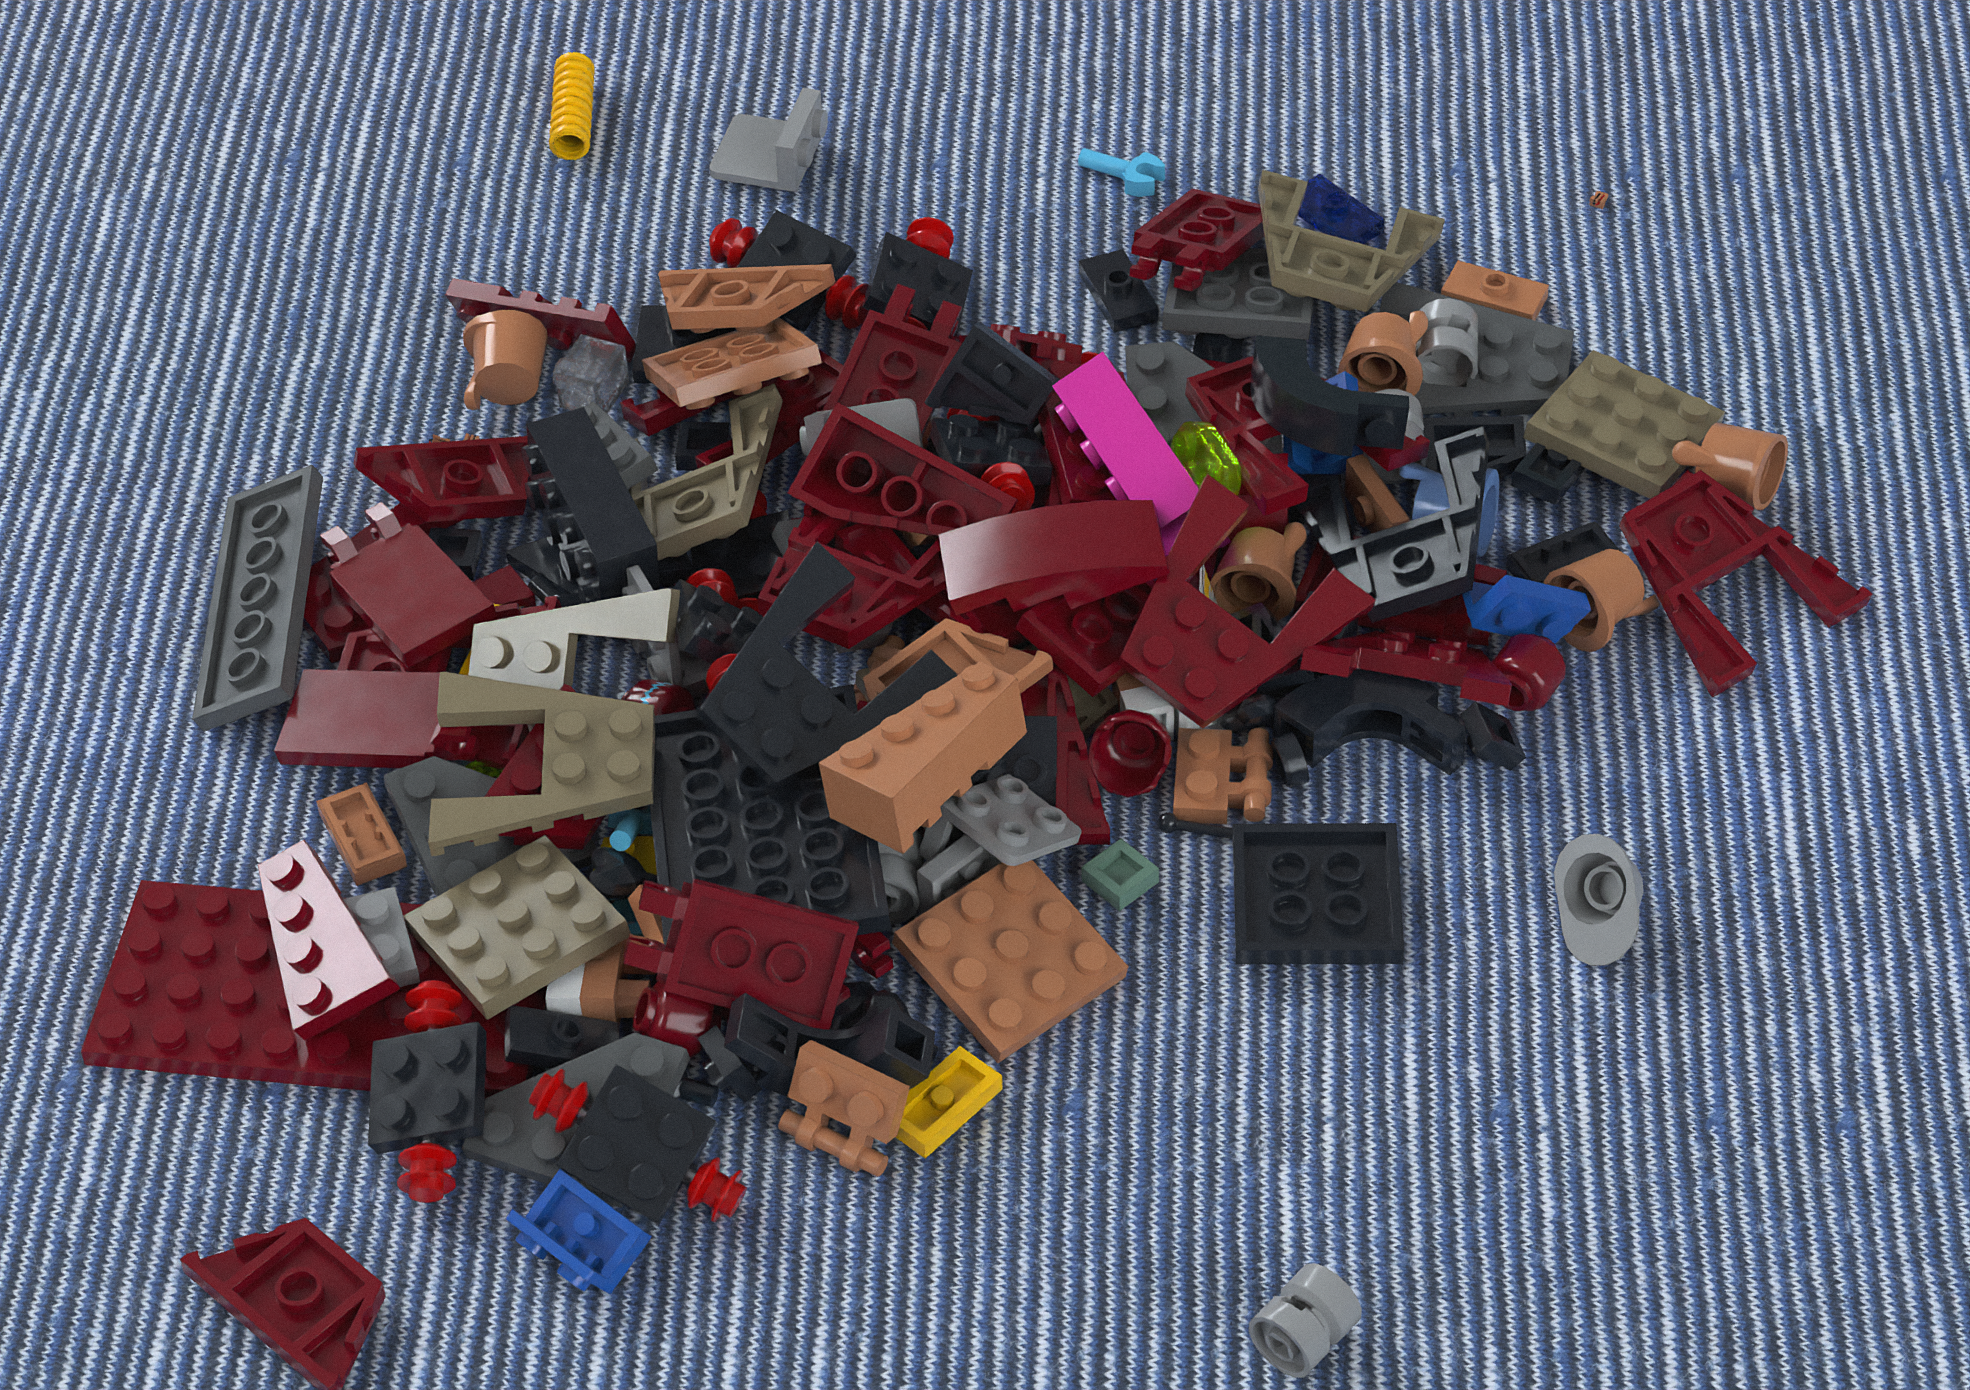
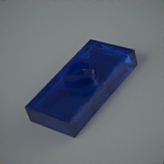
M1318 174L1307 181L1305 197L1298 216L1321 233L1365 244L1384 232V218L1323 175Z

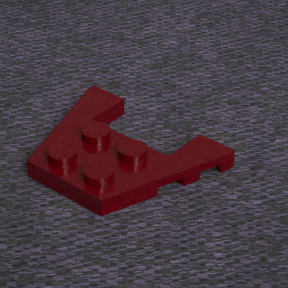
M1385 626L1384 632L1374 631L1307 646L1303 649L1301 669L1348 678L1356 668L1449 684L1461 687L1460 698L1503 706L1509 705L1512 683L1480 649L1467 647L1468 640L1457 636L1437 635L1436 641L1415 638L1416 631L1410 628Z

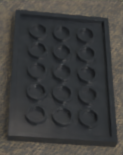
M853 684L827 688L854 715L858 713ZM700 709L655 716L653 804H650L657 880L659 884L671 886L681 891L683 882L692 883L693 878L856 921L859 924L857 935L891 930L878 841L830 818L820 769L774 791L699 718ZM661 916L663 940L666 945L673 919Z

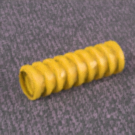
M569 52L561 55L554 65L549 147L554 155L565 160L582 158L590 149L595 67L589 57L578 52Z

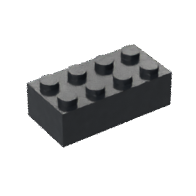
M578 408L527 423L528 445L521 448L524 465L531 476V481L525 483L527 499L534 512L541 510L543 514L542 523L549 544L551 546L559 545L561 549L560 560L564 573L569 581L576 579L579 585L578 596L580 603L585 604L622 597V589L628 586L627 568L635 565L640 567L652 589L660 590L657 543L585 408Z

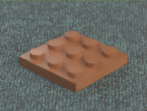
M780 317L753 331L741 332L736 330L642 359L646 378L678 406H686V409L690 410L709 406L715 402L714 396L733 391L735 395L757 391L762 387V381L780 376L781 380L802 377L809 373L808 367L822 363L818 345Z
M1033 860L1017 866L1006 865L1003 862L895 931L892 944L997 1063H1000L1123 980L1129 968Z

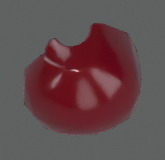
M1131 709L1107 716L1097 727L1088 749V758L1096 781L1107 792L1127 798L1149 793L1155 789L1168 767L1172 755L1171 737L1166 726L1152 714Z

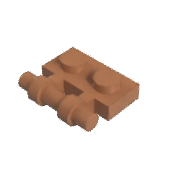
M1179 728L1173 814L1180 820L1207 824H1227L1228 808L1244 809L1243 815L1248 821L1259 822L1263 820L1265 809L1270 804L1272 797V785L1267 780V771L1272 768L1274 758L1267 730L1263 728L1251 729L1248 733V742L1244 746H1232V730ZM1230 772L1246 773V778L1241 782H1230Z
M810 1040L799 1049L788 1093L789 1098L807 1106L805 1116L787 1109L781 1116L778 1128L794 1136L795 1143L807 1150L815 1151L816 1148H819L839 1158L841 1166L855 1173L862 1169L880 1177L887 1167L889 1158L872 1149L873 1141L875 1138L887 1144L897 1136L910 1086ZM830 1117L852 1127L850 1136L847 1137L828 1128Z

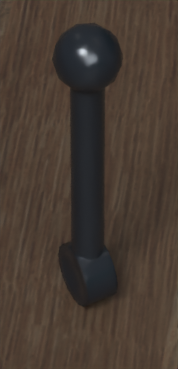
M1170 812L1160 815L1157 821L1158 828L1166 834L1181 830L1232 839V828L1180 820L1175 814Z

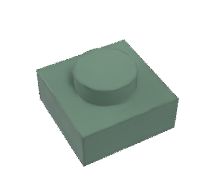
M1120 838L1081 867V876L1084 884L1118 911H1121L1159 883V868Z

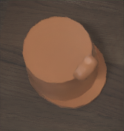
M497 310L478 315L469 321L463 331V341L469 354L474 357V374L464 394L466 408L469 410H479L481 396L490 402L501 405H517L527 402L534 397L539 387L548 342L547 330L541 321L528 313L517 310Z
M1420 310L1411 312L1409 322L1399 315L1388 312L1372 313L1363 317L1355 326L1340 361L1337 375L1346 371L1357 378L1358 391L1374 393L1385 389H1400L1415 396L1420 390L1424 376L1421 363L1416 357L1417 342L1428 329L1426 314Z
M1716 422L1707 432L1701 446L1688 440L1678 442L1672 450V456L1677 464L1681 466H1696L1695 473L1700 470L1754 509L1763 510L1770 504L1781 483L1788 456V441L1786 436Z
M1299 522L1289 523L1285 526L1284 536L1272 529L1263 527L1246 528L1237 533L1210 581L1217 604L1229 614L1262 602L1278 621L1288 616L1296 602V588L1292 582L1295 553L1307 539L1304 526Z
M1606 549L1554 570L1548 574L1543 582L1544 584L1586 593L1591 611L1568 634L1563 636L1567 643L1581 651L1593 652L1603 648L1612 638L1615 624L1624 618L1650 613L1660 605L1656 594L1643 601L1645 588L1643 577L1637 565L1629 556L1614 549Z

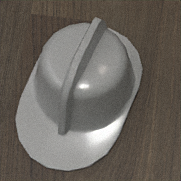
M1601 834L1581 835L1565 846L1558 856L1554 870L1555 890L1559 905L1562 933L1567 948L1577 960L1591 966H1604L1622 958L1633 945L1639 929V906L1644 893L1643 879L1637 866L1628 858L1625 850L1615 840Z

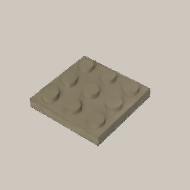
M1593 350L1527 422L1523 438L1535 444L1540 443L1546 446L1545 449L1547 450L1553 449L1568 456L1567 459L1570 461L1574 459L1581 462L1582 467L1651 499L1667 490L1687 467L1677 464L1673 459L1672 450L1674 446L1684 440L1701 446L1711 426L1716 422L1722 423L1725 411L1708 404L1699 397L1691 396L1665 384L1657 377L1649 376L1633 369L1612 356Z
M545 835L403 916L411 935L487 1020L629 938L631 934L627 920Z

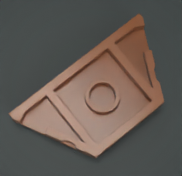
M832 264L662 270L658 273L672 330L691 329L694 333H705L716 328H735L741 332L756 330L835 283Z
M946 618L864 676L863 681L869 703L927 652L932 650L958 675L965 668L980 661L1018 678L1020 693H1022L1053 670V659L1048 653L1040 650L1034 656L1011 648L1008 645V639L991 633H977L970 626Z

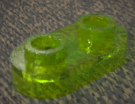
M1184 422L1173 436L1171 449L1195 484L1200 488L1204 478L1209 474L1235 495H1238L1241 486L1240 464L1221 435L1210 422Z

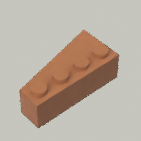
M980 661L965 668L958 676L939 688L925 693L915 703L899 713L885 718L875 728L856 740L845 743L838 751L820 761L819 767L830 818L904 854L914 844L913 833L920 826L930 828L942 816L941 806L952 795L962 797L973 786L971 776L977 770H989L1027 733L1018 678Z

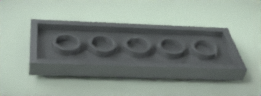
M313 465L228 497L192 720L204 732L226 723L235 722L240 718L269 707L278 706L292 699L323 484V476Z

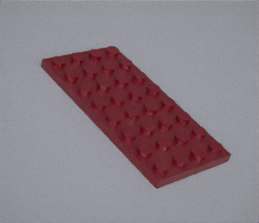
M146 880L140 881L81 1049L84 1064L89 1066L371 1091L373 1041L415 1034L404 1025V1019L407 1014L415 1011L406 1004L405 996L420 983L437 980L448 983L452 989L461 994L462 1005L458 1009L451 1011L461 1018V1025L478 1022L487 1031L485 1098L532 1078L535 1068L532 1065L505 1061V1015L508 1008L487 1020L411 935L407 925L406 929L420 982L401 987L395 993L305 1041L293 1031L263 891ZM400 903L403 916L423 905ZM548 985L514 1005L547 1010L545 997Z

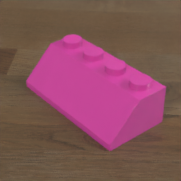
M1101 352L1052 385L1062 401L1054 409L1071 434L1080 428L1087 438L1079 445L1094 468L1097 470L1105 465L1112 476L1104 482L1116 500H1153L1157 510L1166 555H1168L1199 488L1105 353ZM1228 536L1218 548H1223L1231 542Z

